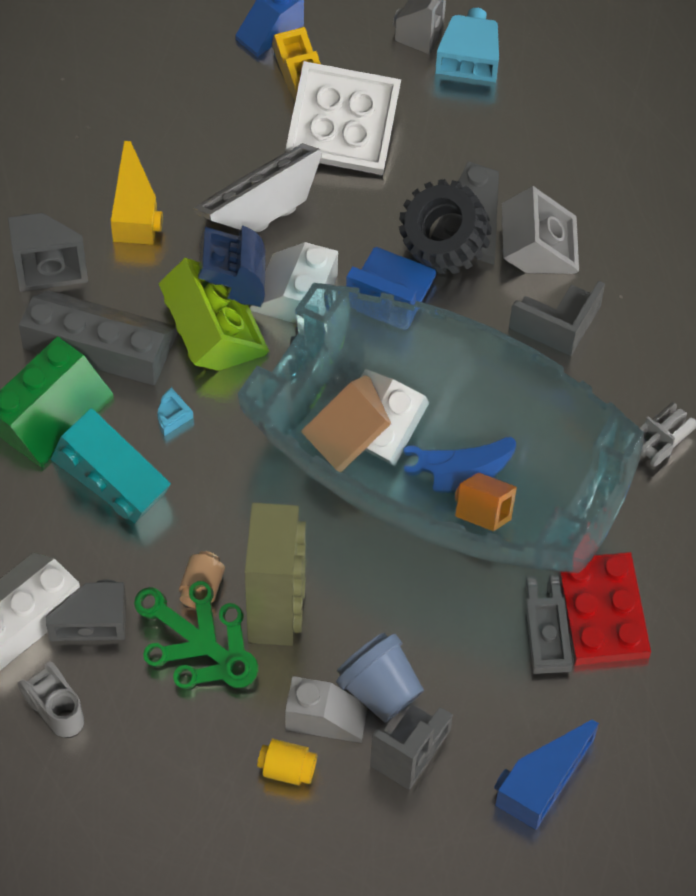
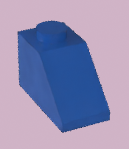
M256 0L237 31L235 40L256 57L260 56L272 47L275 34L298 29L304 24V0Z

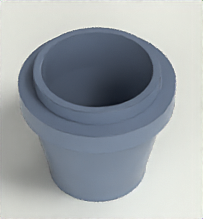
M385 632L373 638L349 657L337 669L340 676L336 680V684L342 690H348L384 723L396 716L424 692V688L401 648L403 642L396 634L388 637Z

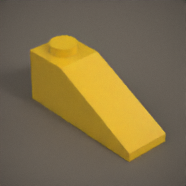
M124 141L111 216L113 242L154 245L155 232H161L163 212L157 211L156 196L131 141Z

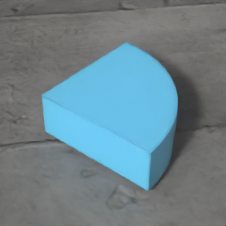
M172 387L162 396L158 407V425L164 436L168 435L193 418L191 408Z

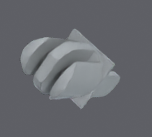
M673 401L653 419L648 416L646 422L627 441L628 446H635L639 449L640 456L649 457L651 459L650 464L654 467L659 465L666 457L669 459L673 448L696 429V420L691 417L685 422L687 413L681 408L676 410L677 404Z

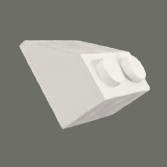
M304 242L273 253L265 271V297L261 308L251 305L250 310L305 326V321L308 317L314 322L318 321L319 314L323 313L338 276V251Z
M365 369L362 376L366 375L371 378L391 422V425L365 451L395 466L429 402L425 395L404 384Z

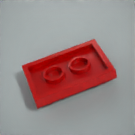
M632 553L559 558L557 570L562 597L565 599L574 664L584 665L650 658L651 647Z

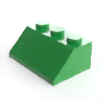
M57 336L0 390V438L42 468L51 459L61 436L89 409L92 408L97 413L101 411L114 398L113 393L86 357Z

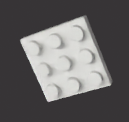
M304 61L285 153L304 143L320 149L322 156L319 163L383 175L401 79Z

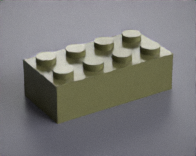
M252 503L245 564L248 643L293 646L294 632H302V605L306 587V521H299V506Z

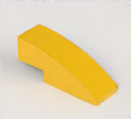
M305 27L275 34L272 42L276 59L294 102L296 101L303 62L321 64L317 51L313 52Z

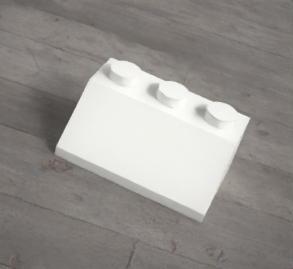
M32 553L0 579V670L47 633L46 617L80 588L79 582L54 558Z

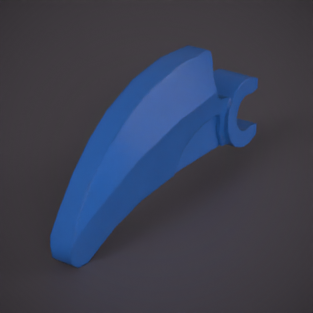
M505 437L491 444L459 450H421L416 446H407L404 448L405 456L418 457V462L414 466H404V472L410 476L418 475L422 471L428 472L434 476V492L454 493L461 482L478 472L492 478L495 477L512 458L517 447L516 441L512 437Z

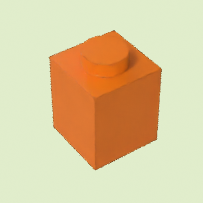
M478 472L461 482L455 493V501L457 502L455 517L495 531L512 519L517 487Z

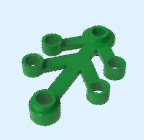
M197 581L189 589L190 599L196 604L199 629L169 608L165 595L158 589L147 587L137 593L134 605L140 615L148 619H160L189 641L163 646L159 643L149 644L143 653L144 660L149 665L161 667L168 661L204 655L210 656L219 663L218 665L194 669L188 665L179 666L173 674V680L177 686L183 689H191L199 683L224 680L234 688H245L255 681L258 676L259 666L256 658L251 653L245 651L241 627L244 613L238 605L227 603L219 611L220 621L227 626L228 651L216 641L211 604L214 591L208 583ZM199 587H206L208 591L207 596L202 600H198L195 596L196 590ZM150 595L154 596V606L145 609L143 606L144 599ZM229 609H236L238 613L237 618L232 622H227L225 619L226 612ZM160 648L162 657L159 661L153 662L150 658V653L153 649ZM236 662H243L245 665V671L241 675H234L232 671L233 665ZM189 670L192 674V679L188 684H182L180 675L183 671Z

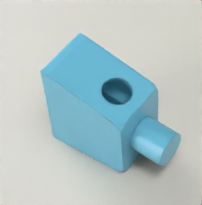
M471 8L467 16H452L437 50L435 74L496 82L499 63L498 23L495 20L486 19L487 14L481 8Z

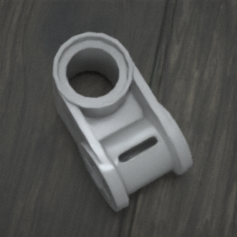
M49 661L44 664V670L27 681L24 679L17 682V685L28 704L39 713L57 736L72 737L78 734L84 725V715L80 699L66 682L55 664ZM64 710L73 711L67 716H57Z

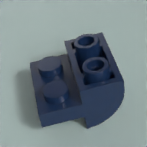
M243 225L238 236L205 227L200 241L198 279L206 280L214 285L227 286L228 299L235 300L240 304H249L261 308L265 297L266 249L261 237L255 231Z

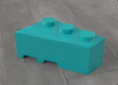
M92 408L61 436L51 457L54 463L110 504L121 517L129 519L133 523H136L165 495L171 485L157 469Z

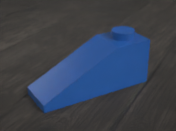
M592 719L522 757L511 771L504 769L494 786V789L498 791L495 806L536 830L594 741L599 723Z

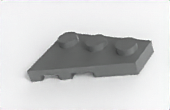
M468 161L458 182H460L462 187H469L477 195L489 215L490 221L488 223L492 227L491 235L486 236L490 243L488 248H481L483 256L480 260L494 265L499 171ZM455 213L441 216L431 235V240L442 241L452 237L461 226L462 216Z

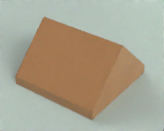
M365 375L350 382L301 432L335 470L341 473L391 425V422L371 378Z

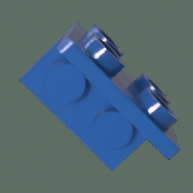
M374 247L362 269L353 266L346 277V301L409 325L436 277V270L384 249Z

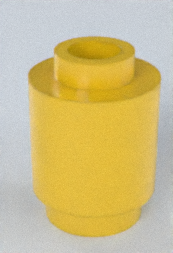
M272 738L269 746L262 745L257 767L263 769V777L298 786H300L301 782L310 784L316 766L317 753L309 752V747Z

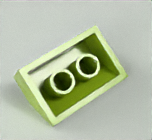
M184 258L158 283L164 296V302L175 320L176 329L186 345L188 357L194 365L220 371L263 357L270 352L249 306L228 299L227 286L214 285L206 280L198 279V261Z

